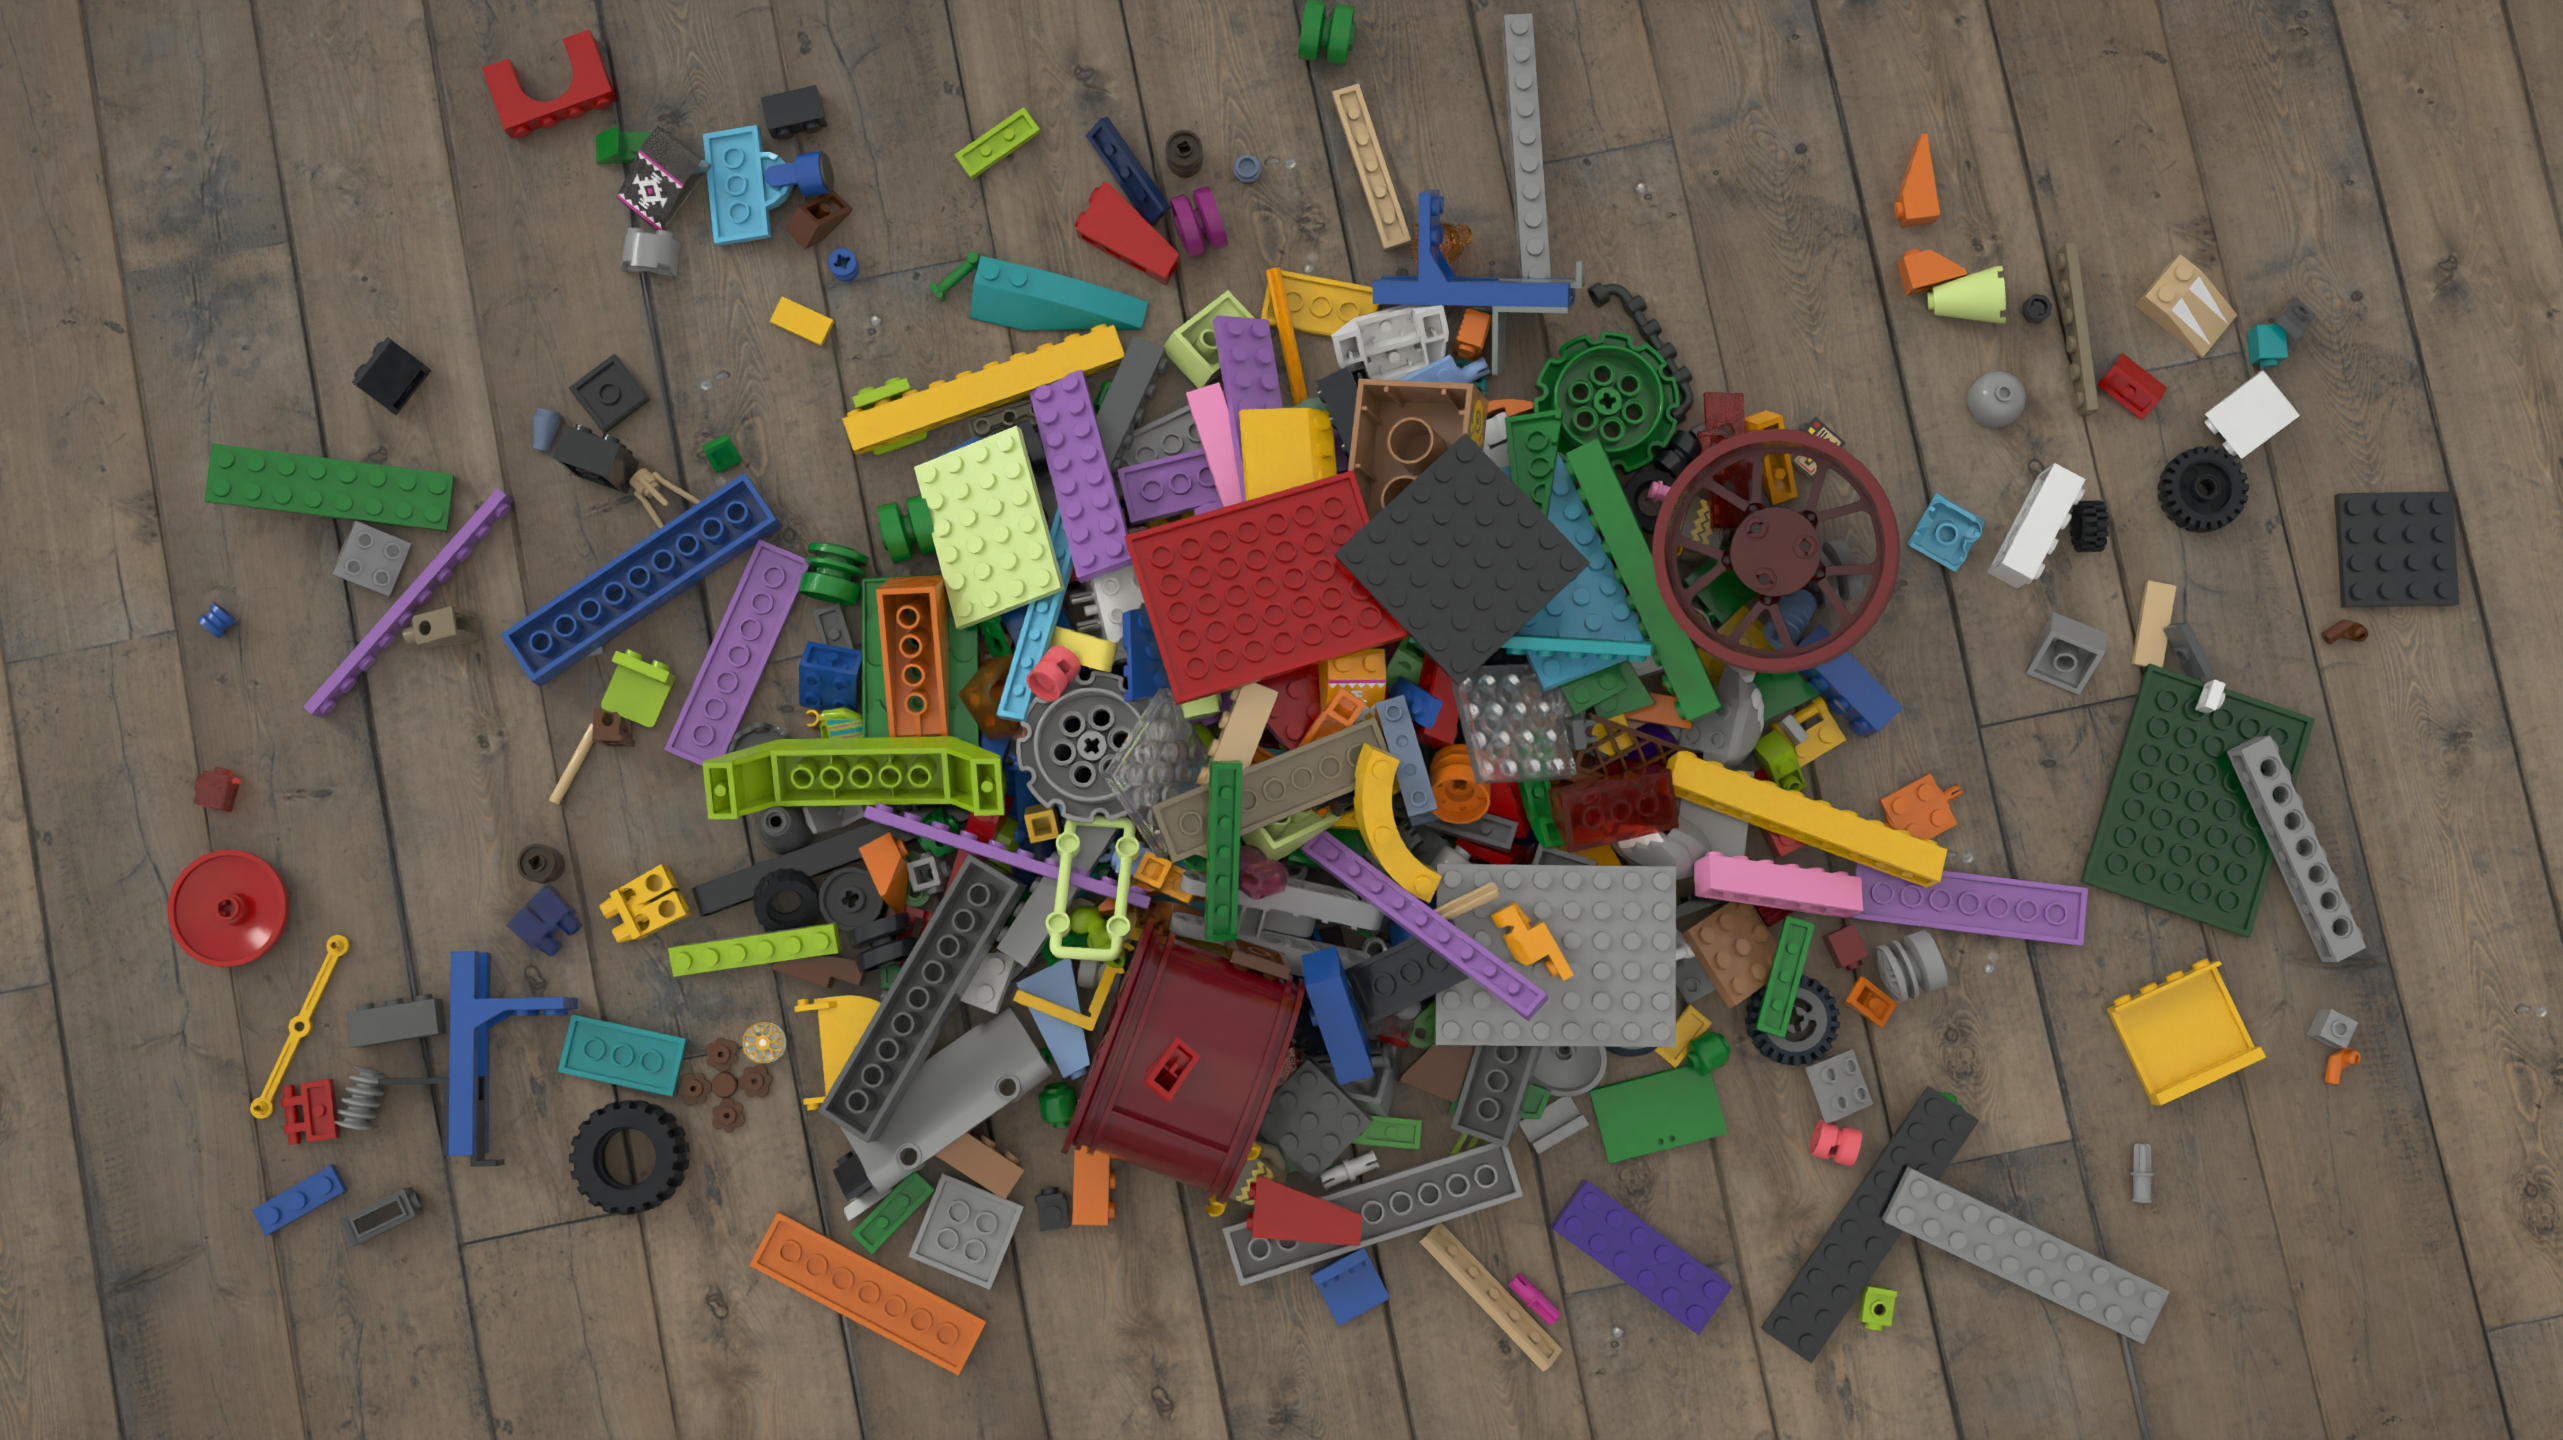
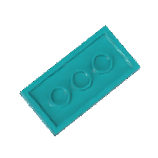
M571 1014L558 1072L674 1097L688 1039Z

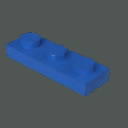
M1399 675L1397 682L1390 689V699L1404 695L1411 719L1421 726L1432 729L1443 701L1410 679Z
M330 1165L256 1207L252 1212L265 1236H268L345 1193L348 1189L335 1165Z

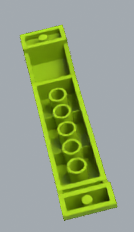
M953 736L777 739L704 760L702 763L708 819H738L740 816L775 806L876 805V803L883 805L952 804L974 812V816L1005 814L1001 756Z

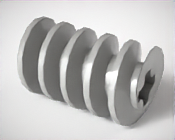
M353 1065V1068L360 1073L359 1075L349 1076V1079L355 1082L356 1085L345 1088L347 1092L352 1094V1097L342 1098L341 1102L346 1104L348 1109L338 1110L337 1113L344 1117V1121H334V1123L355 1130L373 1129V1124L367 1119L377 1117V1112L370 1107H379L381 1105V1101L374 1096H381L385 1093V1090L378 1086V1079L387 1077L377 1070Z

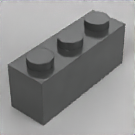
M432 994L414 996V1002L403 1003V998L385 1001V1006L374 1008V1003L356 1005V1011L346 1012L350 1048L447 1034L443 999H433Z

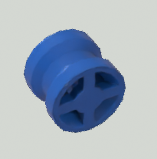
M840 248L833 251L829 256L828 265L836 279L847 282L853 280L858 275L860 267L852 251Z
M215 602L212 603L210 611L206 615H201L198 618L199 623L218 638L225 634L224 630L228 626H233L237 621L228 611Z

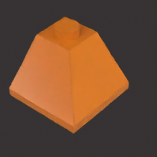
M889 832L860 847L859 850L880 897L896 914L904 913L909 876L906 855L909 854V851L902 839L897 840Z

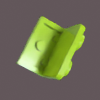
M896 377L886 381L885 386L876 389L874 387L861 389L857 392L858 395L852 398L856 409L863 408L865 411L874 408V404L878 401L900 399L903 393L912 389L907 378L901 380V377ZM927 431L875 449L873 452L877 456L887 454L925 440L928 437Z
M626 649L625 654L615 651L612 662L618 666L601 702V706L606 711L611 713L618 712L621 717L648 728H653L659 719L676 676L668 672L669 666L653 660L652 664L641 661L642 655Z

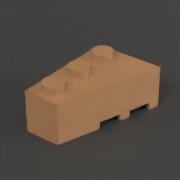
M972 1130L935 1155L1004 1200L1025 1171L1019 1164L1021 1159L1007 1149L1003 1153L995 1147L997 1145L995 1141L984 1134L980 1137Z

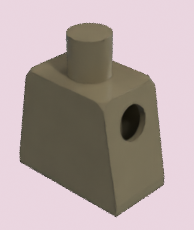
M454 606L413 616V626L403 629V638L407 645L417 644L418 646L432 649L480 641L476 612Z

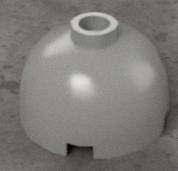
M1993 371L1982 375L1973 382L1968 390L1966 403L1975 422L1986 428L2000 429L2012 424L2019 418L2025 408L2027 397L2025 387L2017 377L2009 372Z

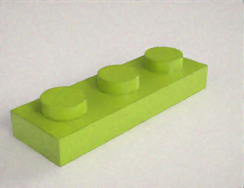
M1023 107L954 155L969 178L973 180L1040 134L1041 131Z

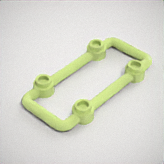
M1097 815L1095 822L1092 824L1066 820L1064 833L1060 834L1056 839L1057 852L1061 858L1054 912L1046 918V929L1051 936L1050 951L1054 956L1062 959L1113 961L1121 955L1123 941L1127 940L1131 934V925L1128 918H1126L1132 861L1136 860L1140 854L1139 842L1135 838L1136 827L1130 818L1123 817L1114 821H1108L1105 815ZM1076 826L1124 829L1123 837L1119 838L1115 845L1116 855L1120 859L1115 912L1114 916L1106 924L1107 935L1111 939L1110 949L1062 946V938L1071 929L1070 919L1066 914L1072 858L1080 851V840L1076 835Z

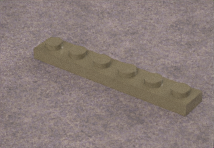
M2067 243L2056 254L2055 265L2056 269L2060 270L2059 294L2061 298H2064L2065 304L2062 318L2064 325L2068 327L2069 336L2066 338V349L2068 353H2071L2072 358L2070 378L2072 381H2075L2076 391L2073 394V403L2075 408H2078L2079 416H2088L2097 411L2099 407L2077 243Z

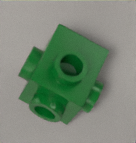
M941 806L932 813L927 814L920 822L932 826L933 821L950 826L948 832L960 835L961 825L952 814L948 815ZM921 836L918 838L923 849L926 852L932 851L937 858L944 853L949 854L956 849L955 847Z

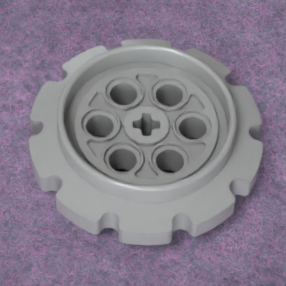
M1093 671L1091 672L1090 679L1087 681H1082L1077 674L1062 695L1055 701L1050 702L1035 697L1030 703L1026 719L1029 716L1028 723H1026V720L1020 722L1021 726L1027 729V735L1017 739L1016 754L1021 772L1032 773V778L1027 782V787L1047 809H1051L1054 805H1061V816L1071 821L1092 824L1095 822V817L1098 814H1104L1108 821H1114L1131 814L1138 809L1136 798L1140 795L1150 798L1158 788L1165 773L1164 768L1158 765V760L1169 755V739L1165 723H1158L1153 720L1154 715L1158 713V707L1151 698L1124 702V692L1128 690L1123 688V677L1116 674ZM1100 712H1106L1110 715V721L1105 726H1097L1094 723L1095 716ZM1071 718L1081 721L1080 729L1074 733L1065 730V724ZM1119 734H1127L1130 737V743L1125 748H1118L1114 745L1115 737ZM1089 741L1094 744L1100 742L1097 745L1099 751L1096 754L1093 751L1086 753L1088 751L1086 744ZM1062 746H1067L1072 750L1071 757L1066 761H1060L1056 758V752ZM1110 762H1117L1121 765L1120 773L1114 777L1105 774V767ZM1082 768H1088L1092 773L1091 779L1086 783L1076 781V773Z

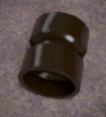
M1189 130L1174 132L1166 142L1167 164L1173 174L1187 178L1194 176L1202 167L1203 147L1201 140L1195 133Z
M532 844L526 846L520 852L517 858V868L523 878L532 882L549 884L561 877L565 868V861L563 855L557 849L542 844Z

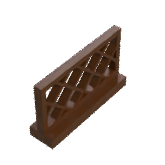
M1589 713L1587 719L1603 724L1607 736L1590 743L1587 749L1576 750L1569 768L1565 767L1562 778L1674 818L1678 807L1673 806V803L1677 797L1670 794L1667 797L1660 795L1656 783L1663 780L1665 772L1653 778L1648 765L1660 759L1666 770L1668 763L1666 755L1674 751H1689L1693 753V750ZM1594 725L1586 728L1585 733L1587 736L1592 735ZM1611 727H1612V728H1615V729H1618V730L1615 731V732H1612ZM1626 732L1629 734L1633 745L1620 751L1615 737ZM1636 736H1637V737H1640V738H1643V739L1640 740V741H1638L1637 738H1636ZM1610 741L1615 754L1603 760L1597 747ZM1653 742L1658 754L1646 760L1641 746ZM1662 746L1667 747V749L1663 751ZM1593 750L1598 763L1589 768L1580 766L1583 755ZM1635 750L1640 763L1628 769L1623 756ZM1618 759L1623 772L1610 777L1605 765ZM1600 768L1602 774L1596 772V770ZM1643 768L1648 781L1640 786H1635L1630 774ZM1626 778L1627 783L1621 781V779ZM1651 787L1652 791L1646 790V788Z

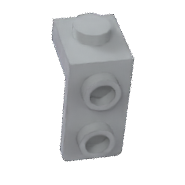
M867 805L803 807L806 824L812 833L818 834L843 829L864 819L865 817L863 816Z

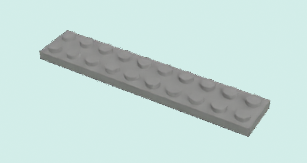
M1907 1166L1882 1217L1884 1222L2142 1344L2145 1343L2170 1293L2167 1289L1909 1166Z

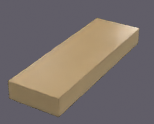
M2150 580L2145 582L2131 665L2145 668L2148 664H2153L2163 668L2168 640L2163 629L2170 625L2176 592L2175 585Z

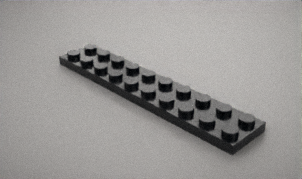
M1927 1086L1761 1326L1762 1330L1812 1364L1903 1232V1230L1884 1222L1882 1217L1907 1166L1939 1180L1979 1120L1930 1086Z

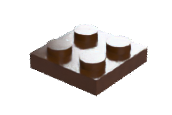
M1238 938L1237 940L1225 942L1224 948L1229 961L1236 968L1243 971H1249L1250 968L1261 971L1262 976L1275 981L1279 977L1288 980L1291 966L1284 953Z

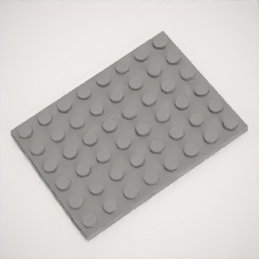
M1436 864V871L1442 875L1436 889V908L1490 882L1496 883L1501 894L1499 898L1453 919L1454 924L1462 932L1547 993L1549 999L1527 1021L1469 978L1435 995V1045L1675 1047L1676 866ZM1512 902H1517L1522 911L1532 921L1529 923L1530 926L1539 921L1546 924L1574 975L1564 981L1559 980L1557 976L1553 978L1544 964L1548 960L1546 956L1529 966H1524L1516 961L1503 939V935L1508 933L1510 926L1497 928L1490 915Z

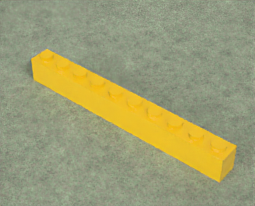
M1101 324L1093 327L1091 333L1082 336L1079 333L1069 335L1064 338V342L1053 345L1052 342L1037 347L1036 352L1014 354L1010 357V361L999 364V361L988 363L983 366V370L972 373V371L962 372L955 376V380L946 383L945 380L933 382L928 385L929 389L920 392L917 389L907 391L901 395L902 398L894 401L890 399L878 401L874 404V408L865 411L863 408L852 410L842 420L853 451L858 456L1030 396L1029 391L1041 385H1047L1060 380L1072 372L1082 369L1086 377L1121 364L1125 354L1115 326L1107 327L1106 324Z
M1678 751L1668 759L1660 789L1664 793L1925 888H1929L1941 881L1948 849L1938 846V843L1928 839L1920 840L1912 837L1908 831L1890 829L1885 827V824L1881 821L1860 818L1857 813L1850 810H1838L1831 807L1832 805L1826 801L1808 799L1799 791H1787L1778 788V785L1774 782L1756 780L1751 778V775L1747 772L1726 769L1719 762H1707L1697 758L1696 754L1689 751Z

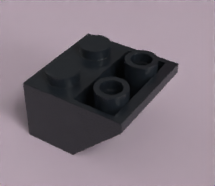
M387 337L375 346L372 352L373 356L369 361L356 370L355 378L351 383L397 415L432 370Z

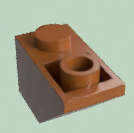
M1152 900L1149 910L1138 907L1135 927L1144 929L1149 915L1156 916L1155 928L1161 926L1163 927L1162 933L1168 934L1173 913L1181 912L1201 916L1202 910L1174 902ZM1175 935L1176 937L1187 938V937Z

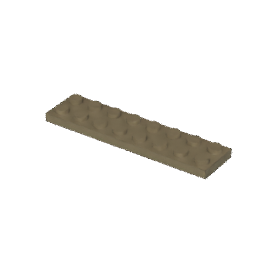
M1371 717L1242 769L1240 836L1355 790V770L1364 742L1389 752L1376 718ZM1209 782L1151 805L1173 863L1207 850Z

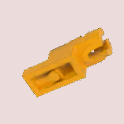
M1512 902L1490 915L1497 928L1510 926L1508 933L1503 935V939L1516 961L1524 966H1529L1546 956L1548 960L1544 964L1553 978L1557 976L1559 980L1564 981L1574 975L1546 924L1539 921L1530 926L1529 923L1532 921L1522 911L1517 902Z

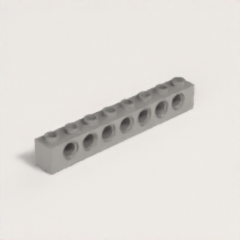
M2270 735L2259 736L2228 750L2227 754L2321 961L2339 962L2366 948L2363 941V933L2351 915V906L2341 893L2339 880L2327 862V853L2317 840L2315 827L2307 818L2303 809V800L2293 787L2291 774L2283 765L2276 742L2272 740ZM2262 763H2263V765H2264V767H2265V772H2264V774H2262V772H2261V764H2262ZM2273 790L2277 794L2276 800L2273 799ZM2286 816L2288 817V820H2289V824H2288L2287 827H2286V825H2285V817H2286ZM2298 842H2299L2300 847H2301L2299 853H2298V851H2297V844H2298ZM2310 869L2312 870V879H2311V880H2310V878H2309V870H2310ZM2322 895H2323V897H2324V905H2323V906H2322V904H2321V897H2322ZM2334 922L2336 923V931H2335V932L2333 931V923H2334Z

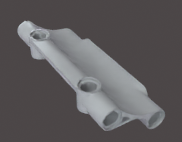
M1010 1006L986 1024L981 1023L922 1064L878 1141L866 1143L841 1127L859 1157L870 1182L880 1194H883L912 1172L922 1169L926 1161L1010 1102L1019 1101L1023 1094L1052 1075L1053 1071L1025 1030L1021 1019ZM1013 1080L1016 1083V1091L1013 1095L1005 1096L1003 1085L1007 1081ZM914 1149L917 1152V1160L913 1165L908 1166L905 1162V1154L907 1151Z

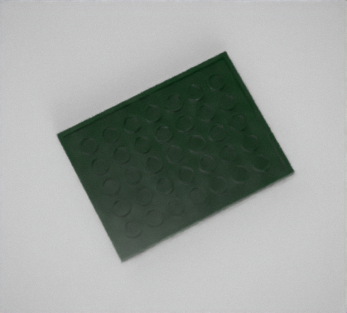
M2148 664L2144 670L2080 882L2249 938L2274 855L2227 751L2254 737L2270 735L2279 747V756L2283 765L2289 770L2291 782L2295 788L2315 718L2225 688L2223 693L2226 695L2222 706L2216 709V711L2205 714L2195 709L2203 687L2207 682ZM2263 763L2261 764L2262 774H2264L2265 767ZM2273 790V799L2276 800L2277 794Z

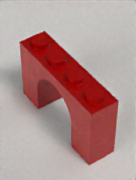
M590 30L563 39L572 64L573 79L569 89L555 100L542 102L526 96L517 69L509 58L482 67L503 129L510 138H524L530 135L531 131L539 128H552L559 121L567 118H580L587 111L605 109L612 102L618 101L597 41Z

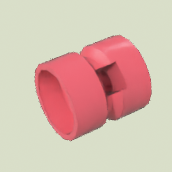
M1058 645L1052 646L1027 675L1028 687L1037 697L1045 701H1055L1081 670L1080 661L1069 649Z
M1820 1119L1811 1139L1810 1155L1825 1160L1833 1157L1835 1163L1852 1167L1859 1154L1862 1132L1847 1126L1839 1129L1837 1123L1830 1122L1825 1124V1121Z

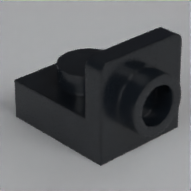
M1058 1187L1041 1189V1195L1035 1196L1040 1231L1070 1227L1066 1191L1059 1192Z

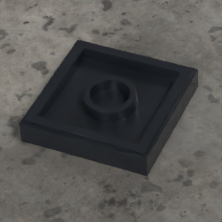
M615 354L569 387L570 391L604 434L650 401V398Z

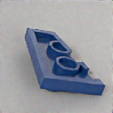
M1146 608L1129 610L1122 613L1123 647L1127 651V665L1124 666V677L1128 678V691L1124 692V702L1172 694Z

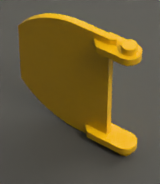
M856 995L813 999L814 1004H809V999L797 1000L798 1006H794L795 1012L818 1010L826 1096L881 1002ZM826 1096L803 1099V1105L807 1104V1110L819 1109V1103H823Z

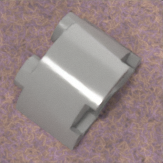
M628 228V232L624 236L620 269L625 272L640 273L647 271L657 275L677 276L681 243L673 239V233L669 231L657 230L656 234L645 233V230L640 228Z

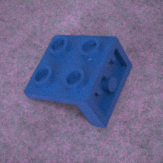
M808 641L799 663V704L804 707L820 710L845 707L857 712L858 677L862 669V651Z
M1364 1247L1350 1251L1311 1272L1313 1281L1320 1290L1338 1325L1346 1323L1389 1299V1294Z

